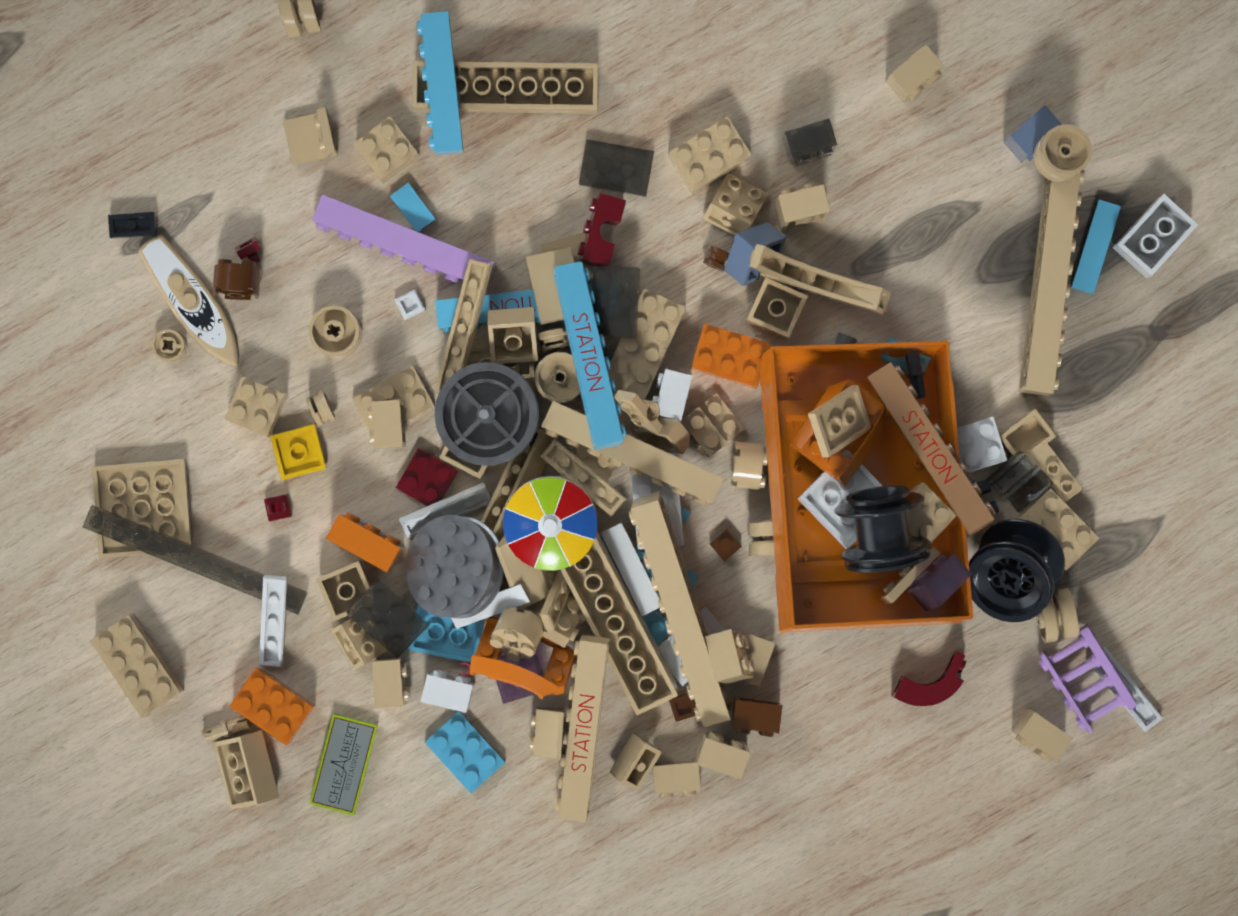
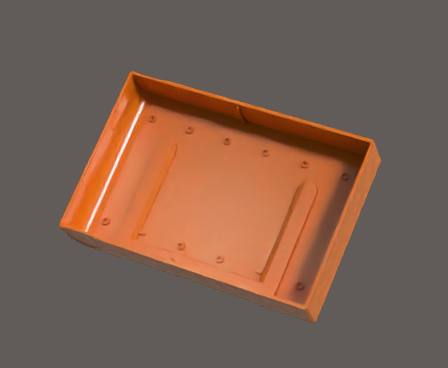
M948 341L771 346L763 353L760 361V385L765 423L779 631L781 633L958 624L973 618L966 529L957 516L934 539L929 547H935L940 554L893 603L886 605L880 599L885 593L883 589L892 580L896 582L901 577L899 572L902 569L861 573L845 568V560L841 558V554L846 549L797 499L824 471L789 445L790 441L809 417L808 413L813 411L827 387L851 379L883 403L867 378L888 364L881 359L882 355L888 354V356L893 358L905 357L908 353L919 352L931 359L923 376L926 396L922 399H916L919 405L924 404L931 414L928 419L932 425L938 424L944 434L941 436V439L945 445L951 444L957 454L954 458L960 464L954 387L949 357L950 343ZM904 377L903 381L907 386H909V379L907 377ZM885 407L884 430L862 465L882 486H906L911 491L915 486L924 482L954 512ZM869 431L849 443L839 452L843 453L848 449L853 455Z

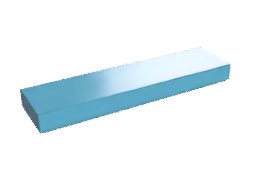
M1100 199L1097 201L1071 288L1094 294L1121 206Z

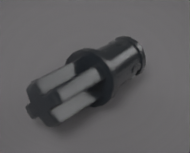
M908 353L905 355L908 369L906 377L918 394L915 399L925 398L923 382L925 373L922 372L920 353Z

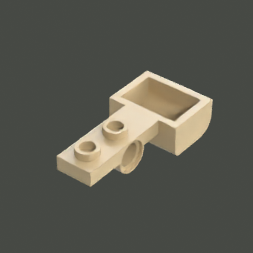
M622 390L617 391L614 398L621 405L620 408L631 417V421L634 423L632 428L645 443L660 450L682 455L685 453L689 445L690 435L679 420L659 416L660 407L657 402L640 399L636 393Z
M1034 409L1000 435L1002 445L1013 460L1022 453L1025 454L1016 464L1020 463L1025 457H1029L1036 463L1035 469L1037 467L1041 468L1037 472L1040 477L1064 502H1067L1079 493L1082 488L1048 445V442L1054 439L1056 435L1038 411Z

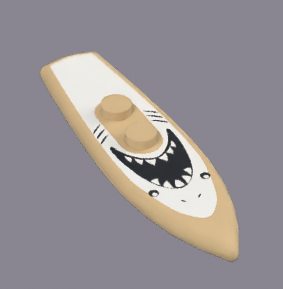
M157 235L147 240L140 247L138 253L175 317L187 333L207 352L221 361L235 367L238 366V350L232 327L213 293L163 235Z

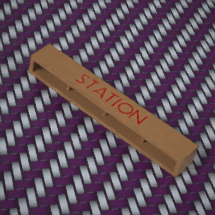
M890 362L868 376V381L969 535L972 536L994 522L992 515L996 513L989 502L984 504L980 498V495L983 493L976 482L971 484L966 477L970 473L962 462L958 464L954 456L957 454L951 444L945 445L941 439V436L944 434L937 423L932 425L928 419L931 414L924 404L919 405L915 398L918 394L911 384L907 386L903 381V378L906 376L899 365L894 367Z

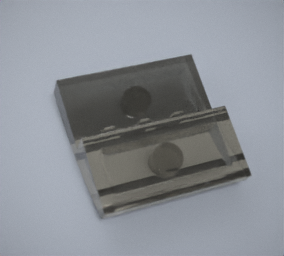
M1018 451L986 479L1000 497L1004 495L1018 512L1025 509L1054 484L1048 475L1021 451Z

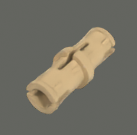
M242 716L230 721L223 720L221 724L202 729L201 732L207 744L226 737V739L230 738L232 734L250 729V725H248L249 720Z

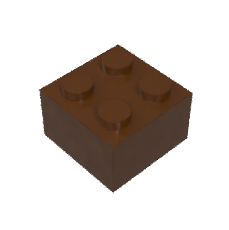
M734 697L731 726L735 728L737 733L750 734L751 730H755L761 736L773 737L774 733L779 734L783 705L778 702Z

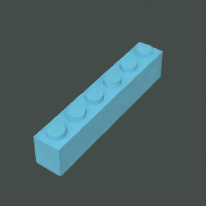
M448 11L420 14L421 21H417L418 35L423 36V44H419L420 57L425 58L426 67H422V78L428 84V90H424L425 104H430L431 112L426 113L427 125L432 127L433 136H429L430 150H434L436 156L464 153L450 15Z

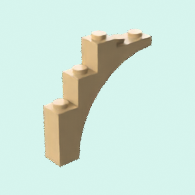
M756 244L755 250L752 251L750 256V267L759 271L763 277L794 286L803 292L827 297L835 303L882 315L885 314L891 293L882 287L818 269L759 244Z

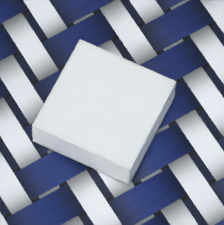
M415 289L394 299L405 321L425 311Z

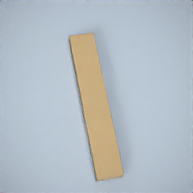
M469 258L434 392L436 394H439L442 386L455 372L467 366L493 264Z

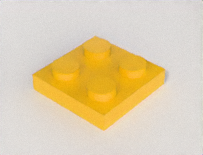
M315 424L270 436L281 481L327 469Z

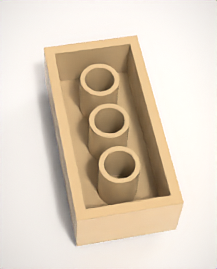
M134 614L127 615L90 640L141 718L149 715L184 691Z

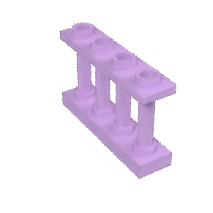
M1086 624L1080 628L1081 635L1078 636L1079 639L1050 656L1047 655L1045 650L1041 651L1039 662L1045 671L1049 670L1054 677L1051 681L1056 690H1062L1066 696L1063 700L1070 711L1074 709L1078 715L1075 719L1082 730L1086 729L1090 734L1093 732L1091 725L1093 721L1119 706L1124 707L1126 705L1130 711L1137 706V701L1092 629ZM1083 646L1085 648L1089 646L1094 653L1091 655V658L1060 676L1054 664ZM1095 666H1102L1106 673L1103 675L1104 678L1072 695L1066 683ZM1107 686H1114L1118 692L1115 695L1116 698L1089 714H1084L1078 703Z

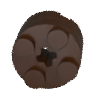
M219 259L218 264L214 266L213 295L219 297V293L225 294L224 299L251 300L252 295H254L255 299L259 298L261 269L255 266L254 261L243 260L240 264L232 263V260Z

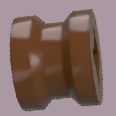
M710 245L709 255L704 259L703 263L724 272V264L729 253Z

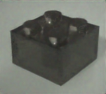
M829 118L786 131L782 137L790 165L796 163V166H802L809 163L811 158L817 156L818 160L830 157L837 147V141Z

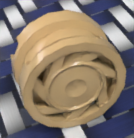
M562 328L549 330L538 334L539 340H542L543 343L541 346L542 352L570 347L566 328L564 330Z
M164 329L153 338L152 349L161 360L177 361L186 353L187 341L179 331Z
M323 390L318 392L317 396L306 397L308 407L318 427L323 426L324 422L328 420L330 422L336 420L331 404Z

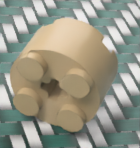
M735 441L731 473H733L731 487L756 490L765 487L766 474H764L762 467L767 465L766 446H763L762 443Z
M510 607L502 611L491 635L490 644L506 654L509 660L518 662L520 659H527L535 654L544 633L542 629L544 624L532 612L524 610L522 613L516 611L517 608Z

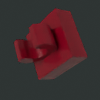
M256 236L235 247L240 259L248 257L255 264L260 262V257L256 251L261 249V246Z
M288 494L264 499L269 522L292 517Z

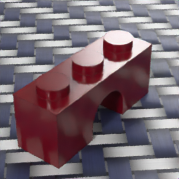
M599 193L596 198L591 199L589 211L592 214L590 220L585 222L583 233H586L585 240L580 242L577 255H580L579 262L582 261L584 264L604 270L609 267L615 244L607 242L601 237L600 227L603 224L617 226L621 222L626 200L604 193Z

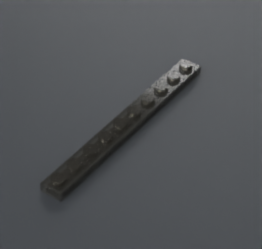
M91 505L83 528L262 600L263 576L265 574ZM287 584L286 610L299 615L308 592Z

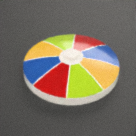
M556 476L539 477L523 484L511 496L504 512L503 530L511 551L523 563L540 570H561L576 564L592 547L597 533V514L591 498L576 483Z

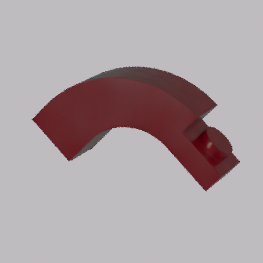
M954 650L944 673L932 683L920 684L901 676L892 697L913 706H932L947 700L960 688L964 681L956 677L957 673H962L967 662L964 660L966 655Z

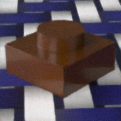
M727 529L709 544L723 561H726L742 547Z
M688 693L669 700L676 722L695 716L694 708L696 707L694 701L690 700Z

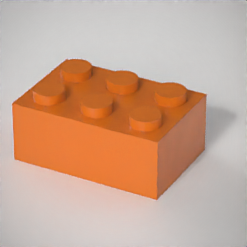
M704 324L690 370L757 389L760 382L761 357L769 349L771 343Z
M351 513L339 514L325 539L381 570L391 572L404 547L400 546L401 541L391 535L386 537L380 535L381 530L371 524H366V526L360 524L361 519Z
M256 667L229 705L233 710L286 746L291 743L316 706L260 667Z

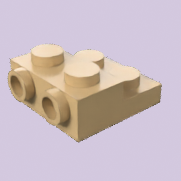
M717 393L681 420L690 437L692 436L697 442L695 448L702 456L707 455L708 457L712 456L745 429Z
M570 595L568 596L554 631H546L544 626L542 628L544 630L543 637L564 648L569 640L573 642L579 632V629L576 628L577 624L582 625L586 619L575 598ZM546 598L536 602L531 611L540 619V613Z

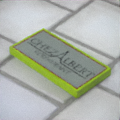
M337 714L332 715L309 804L355 815L378 725Z

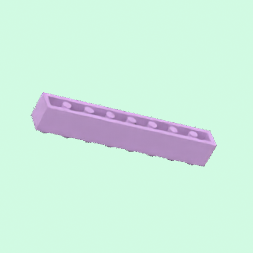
M325 195L321 196L312 219L317 224L316 228L328 233L330 229L337 231V236L350 241L352 237L359 240V245L372 249L375 246L381 249V254L393 258L394 254L403 257L401 261L414 266L415 263L424 266V271L435 275L437 271L445 274V279L455 283L458 282V279L464 280L469 258L493 264L491 273L495 266L493 261Z

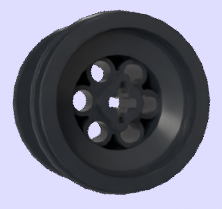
M900 485L873 487L849 494L846 497V502L841 503L834 509V513L840 517L854 518L857 544L847 548L841 554V558L845 560V568L853 572L875 573L903 569L927 560L930 557L929 547L931 546V541L924 537H912L908 510L922 504L924 496L920 493L910 492L908 487Z
M1007 519L992 525L982 536L978 551L969 561L971 597L974 603L984 613L1001 621L1023 622L1036 617L1050 603L1054 593V586L1059 582L1064 572L1065 557L1060 543L1046 528L1028 520Z

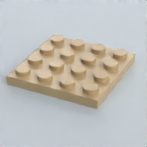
M185 459L92 466L99 559L193 551Z

